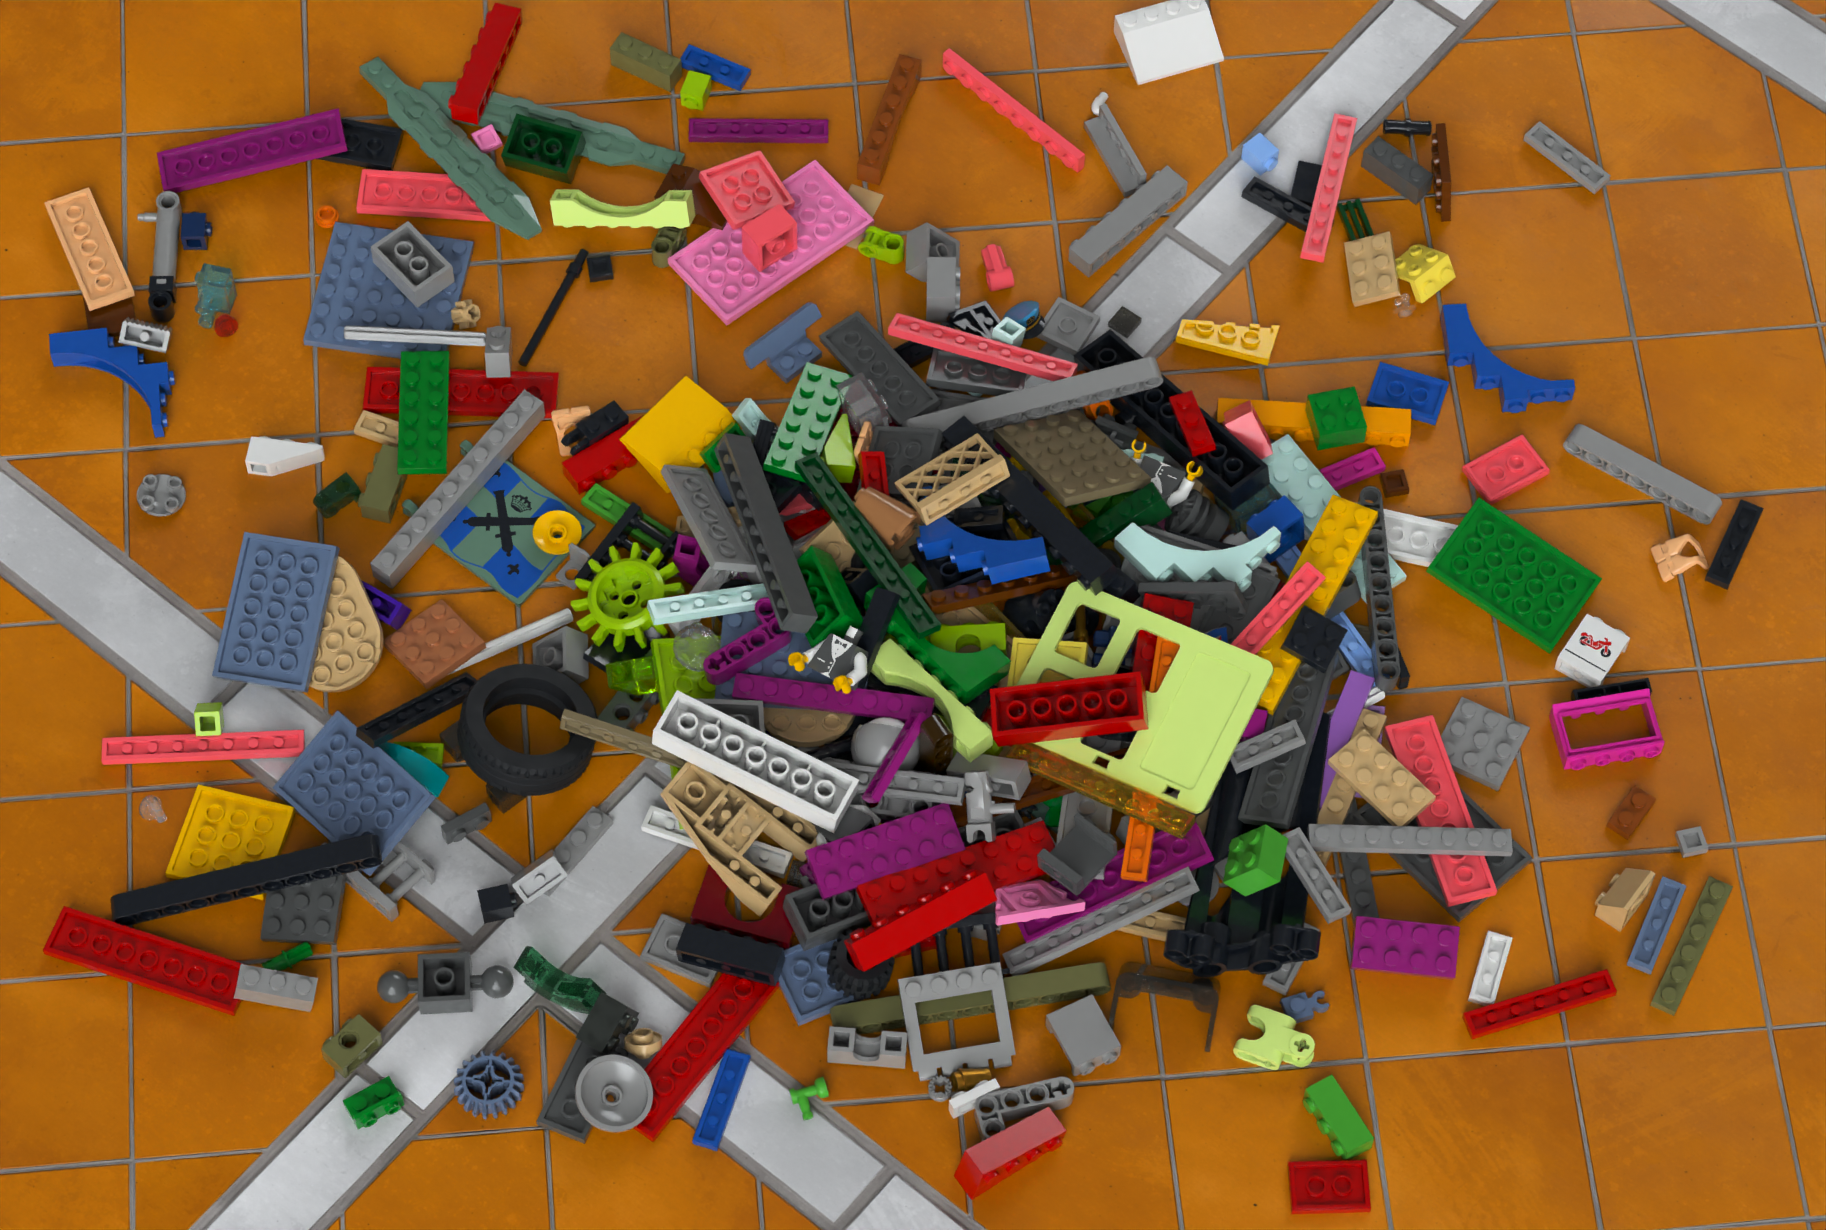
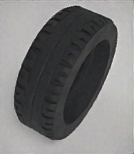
M535 664L508 665L492 670L480 677L470 687L465 696L457 728L459 750L470 769L489 785L504 792L523 796H539L554 793L568 787L580 778L590 763L596 740L568 731L570 740L563 748L549 754L527 755L510 750L500 744L488 731L485 720L490 713L499 708L518 704L544 709L560 721L564 709L598 719L595 707L587 693L576 682L561 672Z

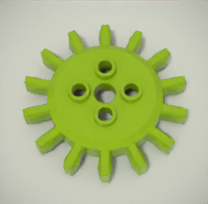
M633 542L630 558L621 559L617 549L611 546L609 547V556L612 559V563L603 568L599 562L591 558L588 563L592 571L597 575L592 581L576 578L574 582L578 589L588 592V597L572 600V608L575 612L590 610L591 612L576 623L582 632L598 623L599 628L591 639L599 647L608 634L611 633L615 635L613 646L617 652L623 651L626 636L635 635L636 642L643 649L647 647V641L643 632L650 627H654L658 633L664 636L668 633L664 624L653 625L647 607L643 608L644 605L648 603V600L685 593V588L681 582L665 583L667 579L679 572L674 562L660 570L656 569L664 557L660 549L655 548L645 561L641 559L642 548L638 542ZM641 584L639 589H634L636 585ZM619 595L617 600H612L614 596ZM627 596H636L632 604H624V599Z

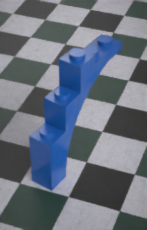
M1466 304L1442 305L1440 322L1447 366L1462 367L1471 365L1474 389L1490 390L1498 388L1502 412L1519 413L1526 411L1528 402L1539 404L1546 401L1565 402L1572 400L1575 391L1574 379L1549 381L1527 375L1512 368L1497 358L1479 339L1469 319Z
M107 328L49 334L50 355L54 367L84 366L95 368L125 381L141 395L149 406L155 438L165 437L164 427H168L167 412L163 413V407L167 406L166 395H172L171 385H175L174 371H169L167 362L145 364L144 354H139L138 347L131 345L115 347L114 337H109Z
M932 485L922 489H932ZM945 516L927 526L925 523L919 526L920 537H916L919 552L924 551L926 560L950 555L952 564L957 563L959 572L982 567L984 575L990 576L992 584L1051 571L1043 537L1016 541L988 539L964 531Z

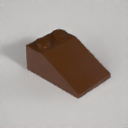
M673 163L654 196L655 200L669 190H692L696 215L692 224L723 230L727 220L698 178L701 171Z

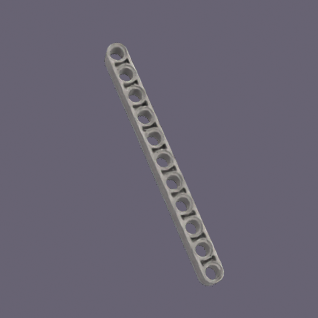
M1146 357L913 417L904 421L902 427L933 428L944 432L961 417L965 416L983 433L1002 428L1005 425H1013L1153 389L1163 383V377L1156 358Z

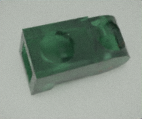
M345 472L314 497L313 504L324 518H331L341 508L343 509L351 502L357 503L361 491L349 474Z

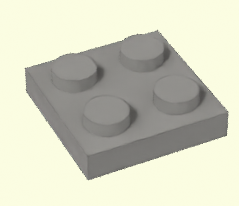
M1058 297L1045 316L1044 330L1037 338L1075 355L1082 350L1099 324L1100 316Z

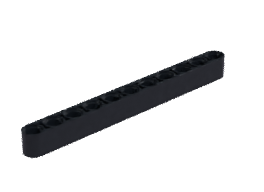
M374 834L362 835L112 896L110 899L112 921L129 926L372 868L382 863L379 836Z

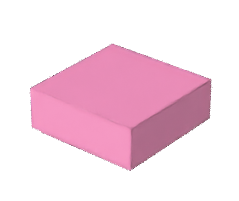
M492 124L471 134L476 146L482 153L487 154L503 146Z

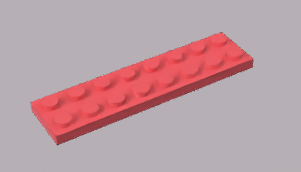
M1433 715L1385 726L1384 732L1393 756L1436 796L1435 801L1416 817L1418 826L1474 828ZM1429 854L1447 907L1497 894V888L1485 856Z

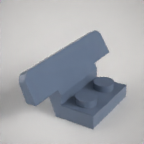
M812 302L806 303L748 346L743 353L746 365L753 369L766 359L768 367L787 384L803 372L806 362L815 363L822 357V351L806 337L805 331L806 328L822 317L817 305Z

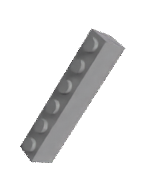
M1168 165L1161 171H1156L1146 184L1139 185L1133 195L1129 198H1124L1114 211L1107 212L1101 222L1096 226L1092 225L1082 238L1076 239L1071 243L1068 261L1089 278L1185 197L1188 182Z

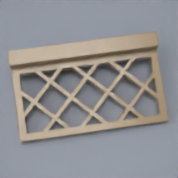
M977 433L894 483L901 494L920 514L922 521L927 526L1010 477V473L1002 455H997ZM977 443L980 445L979 451H968L970 447ZM952 458H959L958 464H947V462ZM965 458H976L974 464H964ZM982 459H990L989 461L980 465ZM932 470H939L937 476H926ZM945 470L955 471L953 477H946L943 474ZM961 471H970L967 474L959 477ZM911 482L917 483L916 489L905 488L904 486ZM924 483H934L932 489H922ZM940 483L948 484L945 487L938 489ZM919 496H928L923 500L917 502Z

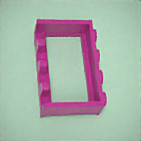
M1649 688L1553 704L1550 711L1549 720L1564 770H1580L1590 765L1604 766L1614 761L1628 762L1634 758L1644 756L1652 758L1661 754L1665 743L1651 702ZM1641 704L1651 737L1571 750L1562 717L1571 716L1572 719H1576L1584 713L1595 712L1596 715H1600L1608 709L1619 708L1620 711H1624L1629 706Z

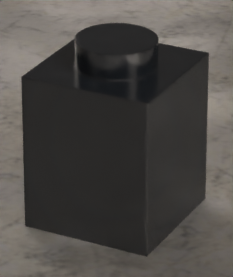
M508 884L477 890L484 924L514 917L513 908L518 906L515 892L509 893Z

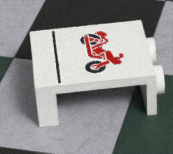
M1586 614L1559 654L1554 669L1588 688L1602 686L1605 676L1621 652L1625 653L1630 637L1626 636L1623 631L1608 626L1600 618Z

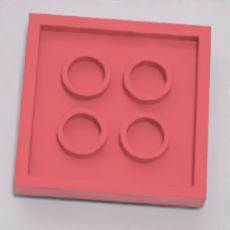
M760 150L699 173L698 178L733 230L741 228L748 220L757 218L766 209L775 207L779 203L786 211L794 208L795 201Z

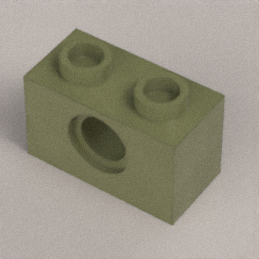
M358 1014L354 1019H348L343 1024L339 1033L329 1037L324 1042L321 1051L324 1060L346 1079L383 1042L381 1034ZM348 1042L356 1043L351 1048L344 1047Z

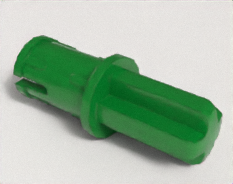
M304 942L286 952L282 950V954L261 964L263 968L283 971L289 967L292 969V965L311 956L313 950L308 942Z

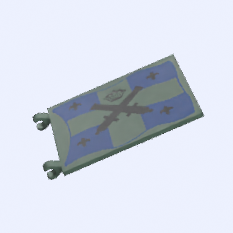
M464 440L459 445L461 448L460 453L466 456L474 446L468 440ZM506 460L433 544L520 608L570 555L569 552L561 555L549 554L542 551L535 544L533 526L537 519L543 514L554 510L566 511L578 519L582 529L579 544L593 531L596 525ZM410 499L402 503L403 513L409 517H412L419 509ZM558 534L554 536V538H561V537H562L561 535H558Z

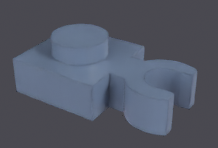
M1324 991L1315 992L1311 998H1307L1306 993L1303 992L1282 998L1280 1001L1284 1014L1292 1017L1296 1023L1313 1019V1011L1323 1013L1329 1009V1003L1319 1004L1317 1002L1318 999L1324 998Z

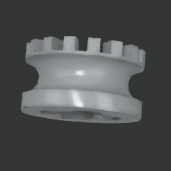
M942 1075L939 1077L935 1076V1078L933 1077L930 1080L928 1086L929 1096L937 1102L949 1099L952 1092L950 1080L945 1076L942 1077ZM935 1085L939 1087L945 1085V1093H935Z

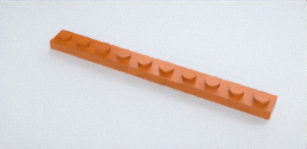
M1159 636L1157 637L1149 689L1151 693H1156L1159 690L1180 648V645ZM1134 788L1121 878L1124 880L1147 882L1160 799Z

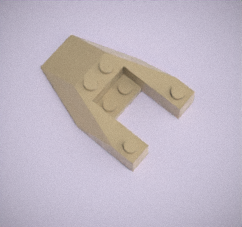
M688 761L660 794L706 861L735 896L758 916L764 913L782 889L780 885L743 857L763 831L784 849L792 852L793 856L802 863L807 859L804 852L817 846L816 837L818 833L815 826L809 821Z

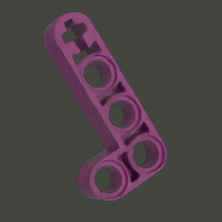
M768 597L759 599L755 604L758 627L705 658L703 667L706 679L710 684L720 685L735 677L736 673L745 671L791 642V631H785L781 634L774 633L780 629ZM764 611L772 612L769 615H762ZM757 642L764 643L759 647L753 646ZM735 655H742L740 659H732Z

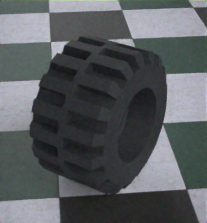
M850 929L846 931L845 935H839L837 941H834L827 963V974L830 975V983H836L835 989L838 992L843 990L844 996L849 997L850 994L854 995V999L859 1000L860 996H864V999H870L871 994L877 996L880 994L881 989L884 990L887 987L895 958L892 956L865 972L854 968L848 962L851 956L844 943V940L850 938V933L853 932Z

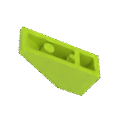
M847 414L841 415L824 446L821 457L837 481L841 483L852 482L856 467Z

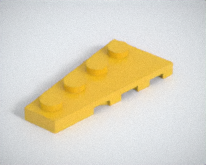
M1182 319L1175 342L1268 366L1280 325L1262 328L1260 324H1249V327L1235 326L1234 322L1215 325L1213 321Z

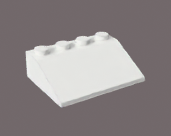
M1169 0L1115 15L1114 34L1137 85L1224 61L1212 17L1205 0Z

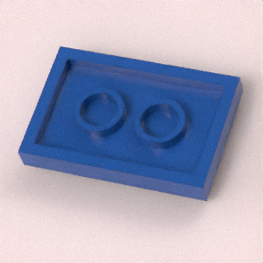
M1380 362L1366 406L1411 409V419L1436 425L1449 382Z

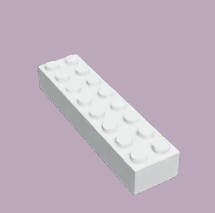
M678 690L653 730V745L832 833L836 831L857 793L859 779Z

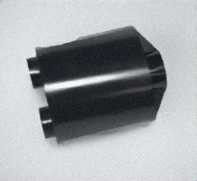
M1045 589L1037 593L1009 598L1005 602L1003 609V622L1006 625V631L1012 638L1041 639L1065 592L1062 589ZM1074 614V616H1073V618H1072V620H1071L1069 626L1067 627V629H1066L1064 635L1068 632V630L1070 629L1071 625H1073V624L1075 623V621H1076L1075 614Z

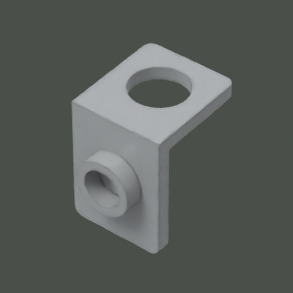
M570 543L568 545L570 560L556 574V579L575 590L577 588L574 583L575 580H568L565 577V573L571 569L579 572L590 558V555L584 549Z

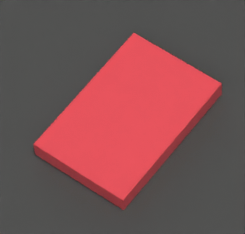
M1523 434L1462 467L1463 473L1485 502L1490 505L1543 478L1550 472V469Z

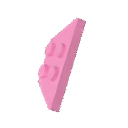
M1043 880L1017 883L995 890V895L998 899L995 901V923L998 926L1080 912L1085 910L1086 902L1083 899L1072 901L1066 898V891L1055 888Z

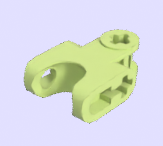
M1259 1005L1250 1006L1247 1012V1019L1251 1025L1261 1029L1264 1035L1257 1040L1239 1039L1233 1048L1237 1058L1271 1070H1278L1282 1061L1297 1067H1305L1311 1064L1314 1057V1040L1308 1034L1294 1030L1296 1021L1292 1017Z

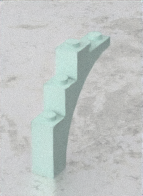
M1132 522L1115 537L1114 548L1148 581L1168 582L1174 573L1184 582H1196L1198 580L1211 582L1214 577L1218 582L1222 580L1236 582L1240 591L1244 592L1252 583V570L1260 565L1263 560L1262 558L1267 553H1274L1280 546L1281 532L1273 526L1258 538L1245 544L1223 550L1199 551L1183 549L1164 543L1147 534Z

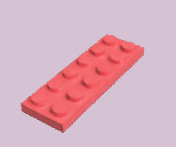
M362 169L356 207L357 213L490 221L476 206V202L461 187H457L449 179L448 174Z

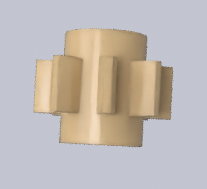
M472 299L455 302L456 307L451 310L453 323L459 324L460 329L476 327V321L481 318L479 306L472 304Z

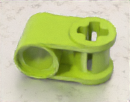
M875 226L867 227L865 231L866 236L863 242L859 243L858 251L864 256L876 258L889 264L902 262L905 256L903 238L898 234L881 230Z

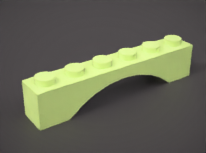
M556 189L550 199L554 226L566 228L572 226H585L587 228L595 226H607L609 228H616L618 226H630L631 228H639L641 226L686 228L690 227L696 216L692 190H669L660 198L638 206H616L603 203L589 197L578 189Z
M888 639L880 646L871 672L885 685L899 686L912 690L924 697L934 698L935 706L944 715L953 734V747L971 763L993 746L992 728L986 722H981L969 706H964L959 702L955 693L951 690L947 691L935 675H930L924 670L920 661L917 659L913 660L907 654V651L901 644H896L891 639Z

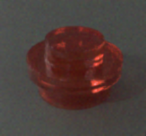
M224 314L215 320L214 330L220 337H229L238 329L237 320L230 315Z

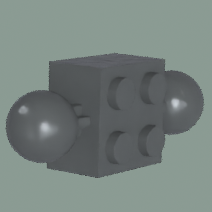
M470 952L418 954V978H407L400 971L390 970L379 978L377 991L379 996L388 1003H399L408 994L418 993L420 1014L473 1012L472 991L483 990L489 997L502 998L511 992L514 979L512 973L506 967L500 965L487 968L482 975H472Z

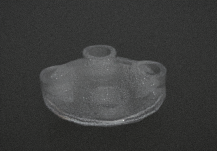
M694 622L678 631L673 642V651L676 659L682 666L697 672L704 671L703 664L705 658L723 648L722 641L719 640L715 633L699 622Z

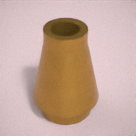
M958 1068L956 1072L951 1073V1082L956 1093L960 1091L967 1092L983 1080H992L989 1068Z

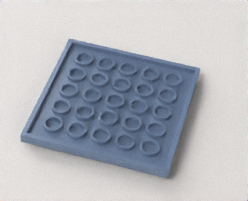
M335 222L305 331L304 345L401 359V351H448L449 345L349 340L344 338V328L346 325L453 331L455 323H453L451 317V310L456 307L455 302L461 301L474 250V241L421 234L452 265L455 282L417 308L373 263L371 246L394 230Z

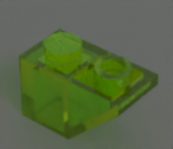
M655 655L605 664L609 689L634 695L658 692L657 683L659 679Z

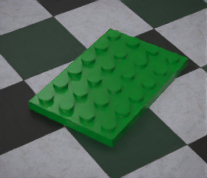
M1481 498L1477 499L1426 570L1427 573L1549 654L1602 580V578Z

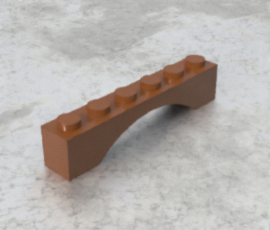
M899 54L858 160L857 180L880 185L900 120L909 100L915 94L921 78V59Z

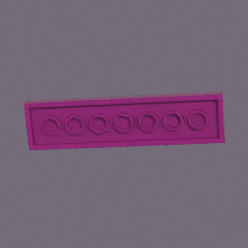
M339 108L157 152L163 191L178 193L345 152L348 149Z
M1194 816L1154 834L1147 882L1124 880L1121 878L1125 848L1117 851V855L1106 865L1104 880L1093 879L1078 896L1058 881L1050 882L1049 884L1053 887L1066 891V898L1072 901L1083 899L1086 902L1085 910L1057 915L1051 918L1017 922L1026 944L1179 870L1189 867L1190 871L1214 861L1213 855Z

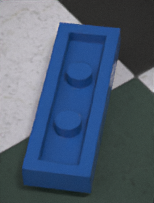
M690 44L680 58L682 68L710 75L711 80L738 91L742 90L751 75V69Z

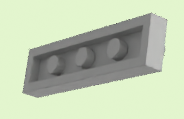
M1540 121L1524 135L1523 140L1593 194L1598 192L1610 180V174Z
M594 806L590 808L553 850L556 858L568 875L613 825V819ZM561 880L559 883H557L552 888L547 890L544 894L550 896L556 890V888L563 882V880Z
M1300 827L1283 834V836L1288 838L1285 857L1326 922L1329 924L1349 915L1352 909Z

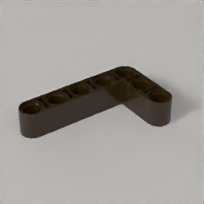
M936 714L927 718L920 726L919 771L947 776L946 770L953 760V734L940 716Z

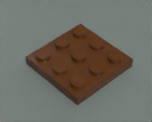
M1445 123L1436 124V133L1431 134L1432 174H1434L1433 187L1434 193H1436V213H1441V222L1451 221V174Z

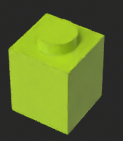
M689 70L680 91L681 105L689 109L703 111L712 90L711 76Z
M222 702L197 703L194 711L196 736L222 734L224 728Z

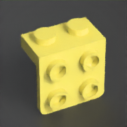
M1421 244L1411 246L1408 251L1395 259L1398 278L1410 282L1415 299L1420 303H1424L1456 278L1448 254Z

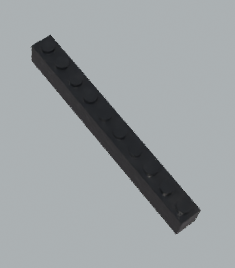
M965 416L941 433L946 442L943 446L947 451L978 433L997 455H1002L1006 461L1010 477L989 488L988 492L995 500L999 498L1003 502L1004 509L1010 515L1014 513L1018 517V523L1025 530L1029 528L1033 532L1031 533L1033 538L1043 537L1051 557L1054 560L1059 558L1063 562L1062 566L1069 575L1075 574L1078 577V583L1085 591L1090 589L1096 596L1119 577L1114 564ZM977 443L970 447L968 451H979L980 445ZM965 458L964 464H974L976 458ZM982 459L980 465L989 461L990 459Z

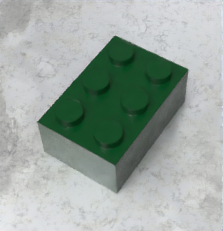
M516 113L501 157L505 166L571 184L586 141L581 131Z

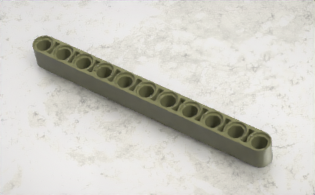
M1101 962L1003 978L1008 1010L1081 999L1091 994L1099 996L1111 990L1106 964ZM991 990L915 1003L919 1025L995 1013ZM900 995L841 1004L830 1009L832 1026L856 1028L858 1035L905 1028Z

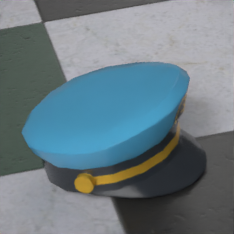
M1023 301L1009 309L1003 317L1004 319L1007 316L1026 328L1023 339L1037 337L1045 327V320L1039 310L1040 305L1036 301Z

